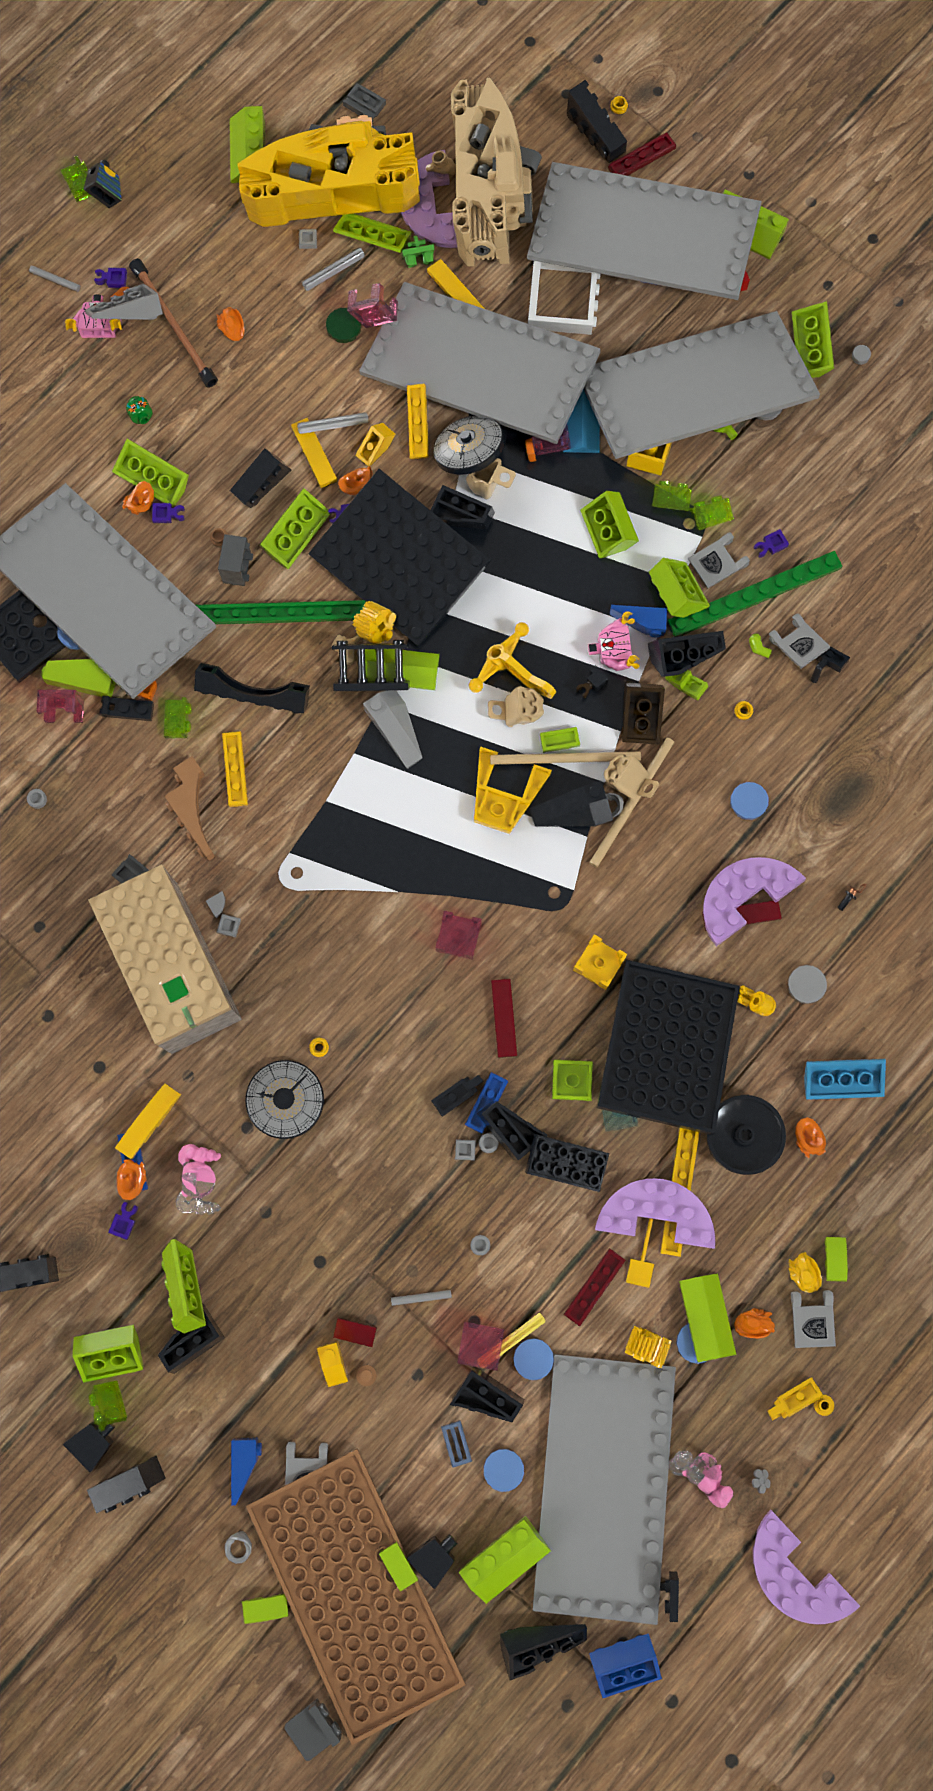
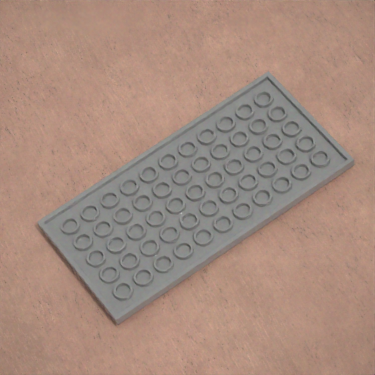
M552 162L527 259L738 300L762 201Z
M404 282L359 372L362 376L407 391V385L425 384L427 399L478 417L495 420L503 426L557 444L599 357L600 348Z
M777 311L596 363L583 388L615 459L818 399L820 395Z
M66 483L0 535V571L132 699L216 628V624Z
M554 1354L539 1529L540 1536L549 1546L551 1552L536 1564L533 1611L653 1625L658 1624L675 1366L663 1365L662 1368H658L646 1363Z

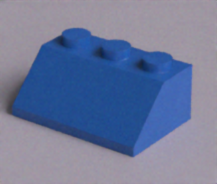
M649 1634L638 1635L633 1639L624 1642L620 1641L612 1646L598 1648L594 1652L589 1653L602 1699L662 1679Z

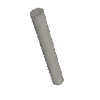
M30 266V273L79 292V284L35 266Z
M451 1290L392 1297L391 1303L394 1306L452 1298Z

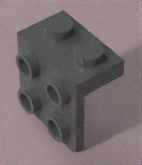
M318 1698L286 1722L284 1727L306 1761L313 1759L330 1744L332 1747L336 1746L342 1736L341 1728L337 1722L332 1721L327 1707L324 1703L321 1704Z

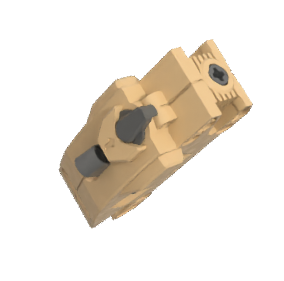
M486 78L485 86L484 84L481 87L476 85V88H474V85H471V88H469L467 80H460L451 93V111L455 128L456 199L453 201V224L458 254L467 266H474L475 258L477 260H480V258L482 260H485V258L489 260V257L494 259L495 256L500 264L510 263L509 230H516L519 227L526 226V223H533L531 176L535 175L542 159L539 152L519 145L513 115L503 95L491 78Z

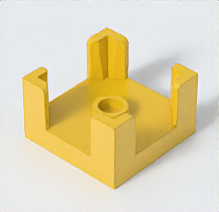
M594 934L574 966L573 971L606 990L627 954L621 950L617 952L601 942L602 939Z

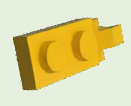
M811 1377L777 1397V1400L774 1401L775 1407L768 1410V1415L772 1421L780 1416L785 1419L823 1397V1394Z

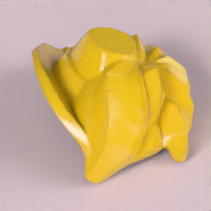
M806 1252L800 1253L794 1261L789 1259L791 1280L804 1292L812 1293L818 1291L822 1285V1277L815 1260L808 1256Z

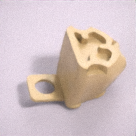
M497 458L486 468L468 474L466 482L474 494L480 495L487 500L492 496L497 484L506 488L511 487L516 473L502 467L501 459ZM508 473L510 480L502 482L500 480L501 474Z
M519 686L506 696L505 702L495 700L488 702L489 718L505 720L508 727H513L516 724L525 725L533 723L544 714L543 698L532 688ZM494 705L501 707L502 712L500 715L493 713L492 707Z
M622 754L617 756L604 771L606 783L618 792L628 796L630 800L635 799L638 795L651 798L659 786L658 781L648 779L649 772L632 755ZM652 784V790L648 793H645V788L648 785Z

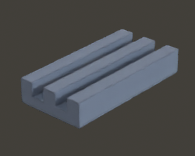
M461 1420L441 1426L452 1468L472 1462ZM457 1426L467 1459L464 1460L454 1427ZM447 1429L451 1430V1434L459 1458V1461L455 1462L454 1455L447 1434Z

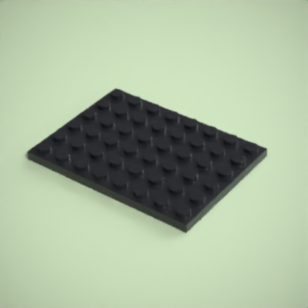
M381 469L376 471L308 553L362 600H365V602H375L395 613L394 627L418 647H420L491 562L489 558Z
M626 960L597 1108L714 1136L740 986Z

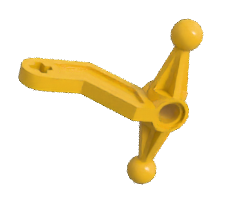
M519 622L516 624L514 634L501 644L493 645L489 648L486 662L478 678H474L469 682V689L473 693L482 691L483 682L495 672L508 669L527 688H532L537 693L550 699L556 694V690L552 685L532 675L512 657L520 637L526 636L529 632V626L526 623Z

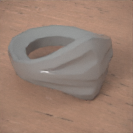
M608 793L606 794L607 799L615 800L618 805L612 813L614 818L621 813L624 802L620 795Z
M239 1531L227 1539L225 1554L229 1561L235 1564L243 1563L251 1554L252 1543L244 1531ZM235 1540L244 1542L246 1553L242 1557H235L231 1553V1545Z

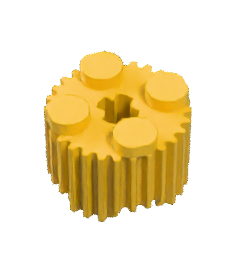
M368 601L364 604L363 610H360V614L358 613L354 616L355 619L352 625L356 628L355 630L359 637L371 643H382L392 638L393 632L391 630H393L392 627L394 626L393 623L396 620V615L389 609L375 602Z
M634 1326L625 1348V1353L637 1360L647 1361L653 1366L662 1368L672 1341L665 1337L661 1338V1336L649 1330Z

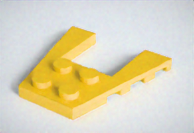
M480 747L474 822L510 834L551 775L552 770L534 764L523 797L521 798L487 786L494 765L490 764V755H498V752Z

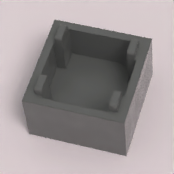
M224 534L218 566L222 582L245 586L250 577L247 574L249 561L253 560L250 543H248L247 537Z

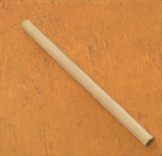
M665 739L646 770L649 772L648 779L652 780L673 746L674 741L672 739ZM638 795L633 800L628 799L589 862L592 866L596 868L599 866L641 796Z
M641 752L490 755V764L611 762L622 754L632 755L641 761Z

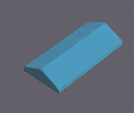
M584 389L563 430V452H600V424Z
M886 1060L807 1061L804 1074L806 1100L885 1097Z

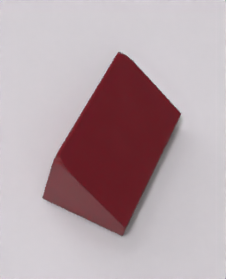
M338 1317L333 1338L373 1347L377 1327Z

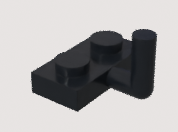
M830 646V649L815 659L819 663L814 669L811 682H818L825 666L840 673L849 662L850 657Z
M669 1571V1579H665V1582H660V1591L669 1593V1598L665 1600L664 1605L665 1614L669 1615V1621L678 1622V1572Z

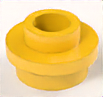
M617 96L611 101L610 108L615 114H623L628 108V103L624 97Z
M741 701L735 706L734 713L737 718L747 720L753 714V707L749 702ZM740 709H745L747 713H741Z
M315 1038L311 1041L309 1050L313 1056L323 1057L328 1053L329 1045L325 1039ZM318 1044L323 1046L321 1051L316 1050Z
M823 1395L822 1398L814 1402V1409L822 1416L830 1415L834 1410V1401L828 1395ZM822 1402H827L828 1407L826 1409H822Z

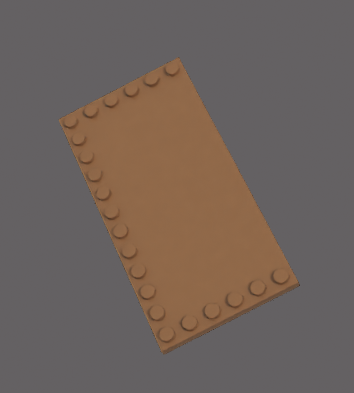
M358 1448L246 1505L351 1745L466 1685L419 1581H416L400 1592L379 1555V1552L397 1541L407 1558V1554Z

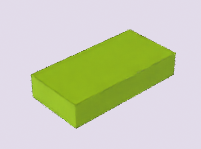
M577 727L540 733L543 753L580 747Z
M397 1541L379 1552L400 1592L418 1581L417 1575Z

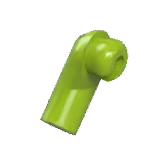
M731 425L714 430L715 432L726 433L730 440L738 436Z
M752 634L749 638L752 652L769 658L772 650L763 647L759 634Z

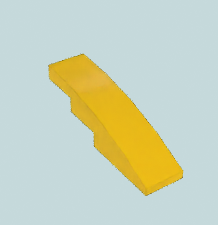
M164 1084L135 1119L115 1149L128 1158L133 1159L156 1127L160 1126L181 1094L167 1084Z

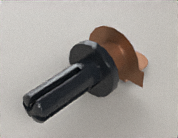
M866 883L862 884L858 890L849 885L851 889L849 892L845 891L847 895L837 908L843 911L852 899L856 900L855 895L862 893L866 888Z

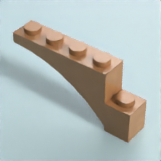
M193 756L173 768L176 773L174 778L180 786L164 796L168 801L165 805L171 813L175 811L178 815L175 818L181 828L184 826L189 832L186 835L192 843L196 841L199 846L196 850L201 857L204 858L206 856L210 861L215 858V855L204 836L199 814L200 785L205 774Z

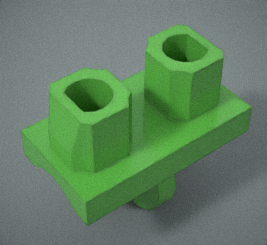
M417 235L413 236L414 241L407 242L410 249L402 250V259H405L407 267L417 266L416 257L422 256L424 265L432 264L435 250L434 244L426 245L425 239L418 240Z

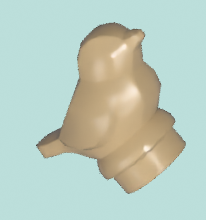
M436 151L432 156V163L426 166V171L455 175L456 164L443 151Z
M339 634L332 645L342 640L348 641V644H355L360 637L356 635L354 638L346 639L345 636ZM346 649L347 665H351L355 660L354 649Z

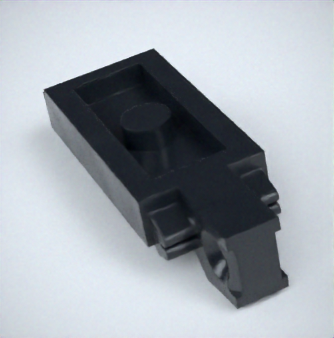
M480 1075L471 1080L469 1077L461 1079L432 1099L431 1102L443 1117L471 1098L478 1091L475 1087L481 1084L483 1080Z

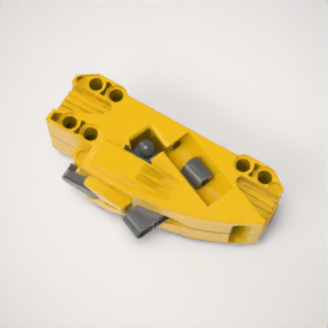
M353 121L328 127L311 124L309 131L279 139L238 163L240 173L239 190L242 203L245 205L249 220L262 227L285 225L290 220L381 211L385 214L399 213L409 210L420 202L418 188L420 185L419 169L415 155L413 134L386 135V127L384 125L371 126V121Z

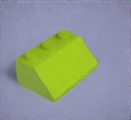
M605 491L580 510L599 558L602 559L625 551L639 542L620 492Z
M662 558L649 571L653 584L659 590V595L668 607L667 610L672 616L684 618L710 606L686 562Z
M134 1325L76 1336L73 1339L72 1356L83 1383L143 1370L140 1343Z

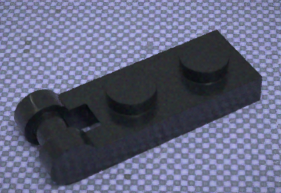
M101 696L102 708L99 709V715L102 717L152 721L153 701ZM115 705L114 710H109V706Z

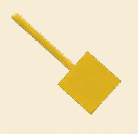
M649 1218L641 1260L630 1259L626 1283L647 1288L650 1287L654 1264L644 1262L653 1222L651 1218Z

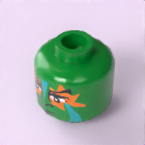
M134 396L128 400L126 411L132 422L136 424H146L149 422L153 411L148 401L144 397Z

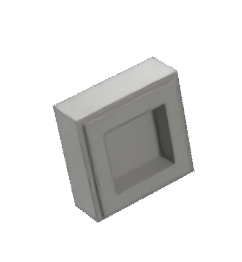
M299 229V249H317V229Z
M222 914L217 933L236 938L241 919Z
M456 1140L455 1160L475 1161V1140Z

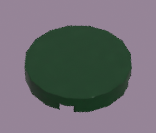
M350 308L335 309L326 319L328 335L339 343L354 341L361 332V319Z

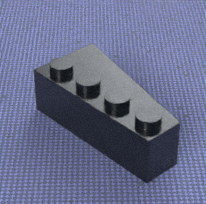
M584 80L569 90L567 116L570 121L577 125L578 130L585 134L590 144L597 148L601 157L610 163L626 152L627 140L615 122H610L607 110L605 108L601 109L597 102L598 97L595 93H590L587 88L589 84Z

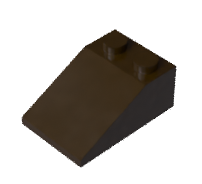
M625 683L622 742L660 744L665 694L663 685Z

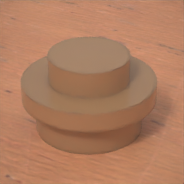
M216 528L211 532L210 540L213 545L222 546L224 534L228 535L226 530Z
M364 1365L358 1369L356 1378L361 1385L370 1386L375 1382L377 1373L372 1366Z

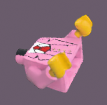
M99 294L93 295L92 302L83 303L82 309L77 312L73 319L65 320L66 330L73 329L76 332L78 327L82 338H116L115 329L119 328L122 330L121 319H92L85 313L86 309L103 302V296Z
M628 611L623 613L622 618L612 622L599 633L598 643L588 644L589 655L599 654L601 664H605L615 671L629 669L630 667L638 669L640 666L634 663L636 660H640V658L632 655L629 628L625 626L626 623L633 624L635 622L633 618L628 620V617L633 614Z

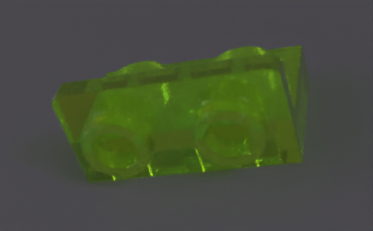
M78 156L74 157L76 163L62 169L61 173L76 202H79L92 195L84 190L88 168L85 162H81Z
M659 481V484H655L652 507L689 511L692 488H688V484L678 483L677 486H670V482Z
M722 495L712 497L711 501L707 503L705 501L694 503L695 507L689 508L690 512L694 513L698 530L734 519L729 498H722Z
M182 697V700H165V738H188V732H191V722L188 721V714L192 713V705L186 697Z
M118 1381L93 1385L92 1392L89 1394V1404L91 1407H94V1423L99 1426V1430L104 1431L105 1426L108 1424L126 1421L127 1414Z

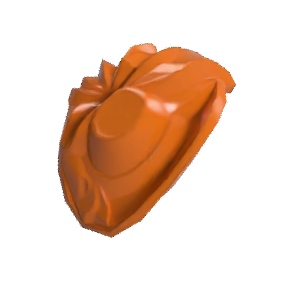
M227 307L223 309L222 314H217L216 322L218 329L226 337L233 341H239L243 338L245 332L244 322L237 309Z
M371 467L358 468L345 474L339 479L338 485L340 489L349 495H357L373 476Z
M146 481L139 482L132 493L123 500L122 508L125 509L127 507L128 510H131L132 514L136 515L149 510L154 500V490L151 484Z
M808 1117L801 1119L797 1123L795 1130L796 1145L807 1158H810V1154H824L826 1152V1138L823 1131L813 1119Z
M127 1159L119 1167L117 1172V1190L122 1199L132 1200L140 1194L144 1183L147 1181L143 1162L138 1165L133 1160Z
M756 1308L746 1311L736 1318L734 1322L735 1331L740 1336L747 1338L767 1337L771 1332H775V1324L769 1318L772 1313Z

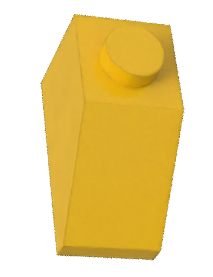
M384 423L371 426L355 456L368 467L371 466L388 449L396 434Z
M339 1341L319 1346L317 1351L328 1387L348 1382Z

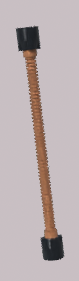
M139 258L132 260L129 268L135 277H138L145 285L157 292L148 278V270L142 260ZM158 294L162 313L199 368L200 373L198 375L207 388L213 387L217 384L218 378L211 368L209 369L204 365Z

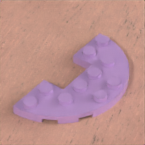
M433 152L418 160L420 202L409 210L401 212L406 225L420 239H425V242L427 240L435 243L439 247L457 248L453 212L436 214L433 187L449 185V174L426 171V166L432 163V156L435 153Z
M770 858L743 859L724 868L711 882L703 905L705 928L712 942L717 947L746 925L747 921L736 908L760 890L764 889L776 903L802 884L806 878L792 866Z
M664 1179L638 1180L619 1189L603 1206L595 1228L597 1231L635 1236L638 1217L677 1222L675 1243L715 1249L714 1226L703 1203L684 1186Z
M770 1509L757 1529L753 1546L755 1573L758 1583L767 1598L787 1616L809 1624L833 1623L855 1612L860 1605L830 1573L814 1587L791 1563L787 1556L801 1542Z

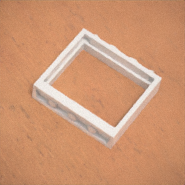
M534 261L528 324L553 332L591 335L592 327H596L597 322L594 311L597 312L598 300H595V295L599 296L600 284H596V281L600 279L601 274ZM540 269L592 273L588 320L536 316Z

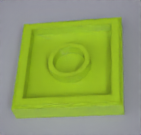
M553 1060L552 1099L592 1101L593 1062Z

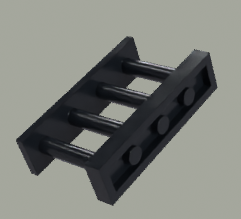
M345 640L337 641V644L332 645V650H339L340 678L338 682L333 683V691L409 690L410 681H405L403 677L402 649L409 647V643H404V640H393V643L348 644V641ZM346 649H357V681H349V678H347ZM365 649H376L377 678H375V681H368V678H366ZM384 649H395L396 678H394V681H387L384 675Z

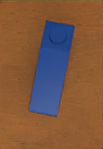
M611 605L610 615L619 619L622 618L624 612H631L633 614L628 617V620L633 618L635 622L633 624L626 623L627 625L654 638L665 635L667 608Z
M234 1438L231 1441V1506L239 1502L258 1461V1456L262 1455V1443H258V1438Z

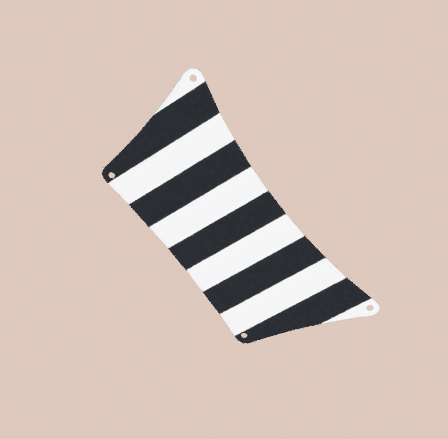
M501 425L505 435V445L498 458L501 459L502 467L516 473L511 487L506 488L497 484L492 496L486 500L472 492L466 482L468 474L459 475L456 491L492 506L495 514L487 529L450 526L489 558L491 562L420 647L408 639L409 647L404 649L407 651L440 654L435 690L417 688L396 690L406 703L422 759L407 769L371 720L357 749L326 802L281 864L278 872L281 883L285 887L296 891L357 890L442 895L510 904L544 911H558L567 906L575 888L590 827H535L529 809L598 781H602L604 786V771L608 768L610 762L534 763L535 765L552 770L551 775L512 832L508 834L474 822L480 747L496 751L498 755L615 751L623 727L625 683H639L650 656L648 643L655 641L657 638L645 635L626 624L625 626L629 628L632 655L640 658V660H636L634 663L640 666L638 669L630 667L621 671H615L605 664H601L599 654L589 655L588 644L598 643L599 633L617 620L610 615L611 605L668 608L660 597L659 590L653 584L649 571L662 558L683 561L689 565L688 558L694 555L706 528V519L703 513L693 505L615 462L602 452H563V432L558 443L554 444ZM526 439H533L536 461L530 462L528 459ZM502 473L500 480L507 482L510 480V475ZM605 491L620 492L639 542L625 551L601 559L597 554L580 510ZM685 519H693L695 527L693 529H686L683 525ZM524 622L529 626V632L526 636L520 637L512 657L532 675L552 685L556 690V694L552 699L541 695L543 698L544 714L538 720L525 725L516 724L513 727H508L505 720L489 718L488 702L490 700L505 702L506 696L516 687H527L508 669L498 670L483 682V689L479 693H473L469 689V682L474 678H478L486 662L489 648L504 642L515 633L516 624ZM596 665L607 676L608 683L597 692L591 688L588 696L582 698L586 692L585 689H580L576 692V687L587 683L590 670ZM494 705L492 707L495 715L501 714L502 709L500 706ZM577 727L580 747L543 753L540 733ZM495 764L487 786L522 798L534 764ZM295 867H300L303 870V876L299 879H294L291 876V870ZM553 886L558 887L561 891L560 896L556 899L548 895V890Z

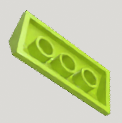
M357 214L342 215L333 229L335 233L399 253L406 249L407 242H409L412 233L411 231Z
M827 301L792 311L795 347L812 378L820 377L833 370L834 360Z
M126 439L112 470L113 473L135 486L142 481L150 483L154 490V497L163 503H171L172 508H174L185 492L189 477L187 473L129 439Z
M303 488L261 542L260 546L273 560L289 569L329 517L328 509Z
M365 649L366 678H368V681H375V678H377L376 649ZM384 649V675L387 681H394V678H396L395 649ZM402 650L403 677L405 681H410V688L435 690L440 654Z
M718 1274L679 1281L697 1363L737 1355Z

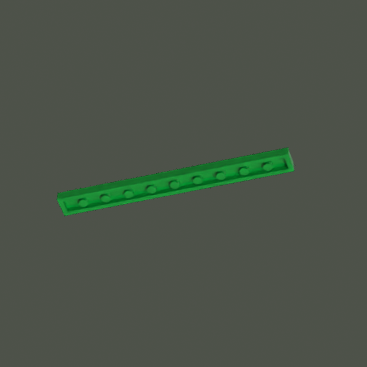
M832 551L709 603L710 606L704 610L684 618L674 617L669 619L667 623L674 637L683 636L842 569L843 566L836 552Z
M365 600L209 604L196 606L218 625L353 621L355 619L354 616L358 613L360 614V610H363L366 602Z

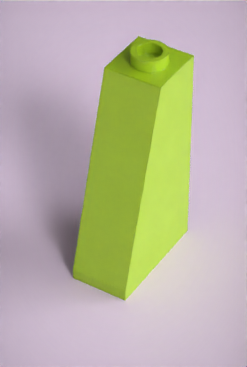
M92 659L47 661L41 673L42 679L48 685L98 697H112L116 685Z

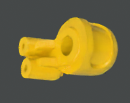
M745 986L739 988L738 1003L745 1007L749 1006L751 1011L761 1016H769L775 1011L776 1002L772 996L761 991L755 993L754 990Z

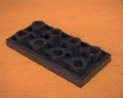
M535 1134L525 1173L600 1192L610 1153Z

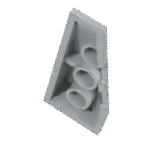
M145 284L123 291L124 295H114L110 297V302H100L85 310V313L92 319L153 320L163 314L158 293Z
M396 690L377 693L363 703L364 711L407 769L422 759L406 703Z

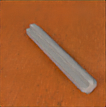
M359 247L302 281L304 289L309 291L364 258L363 250Z
M364 412L298 423L297 428L298 432L303 434L366 424L369 419L367 413Z

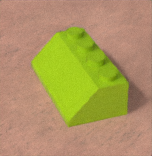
M262 106L244 107L230 118L231 183H239L238 163L265 147V118Z
M726 189L723 194L741 197ZM761 206L750 251L770 260L786 230L789 219Z
M172 1239L162 1252L163 1260L161 1263L166 1274L165 1286L169 1291L170 1298H168V1304L173 1314L171 1318L172 1325L178 1331L187 1333L205 1326L206 1322L193 1251L176 1239Z
M525 1516L460 1569L459 1574L469 1588L487 1604L551 1552V1549Z

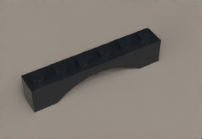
M200 663L195 671L194 691L202 694L217 695L220 698L236 699L239 702L255 703L258 706L265 705L277 710L284 709L296 714H304L308 706L310 685L290 682L276 688H256L234 680L219 666Z

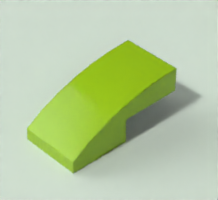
M689 670L680 675L665 677L670 684L697 701L708 688L707 682L693 676Z
M826 1237V1281L847 1282L846 1238Z
M284 1593L266 1598L258 1597L242 1601L245 1624L288 1617L287 1599Z

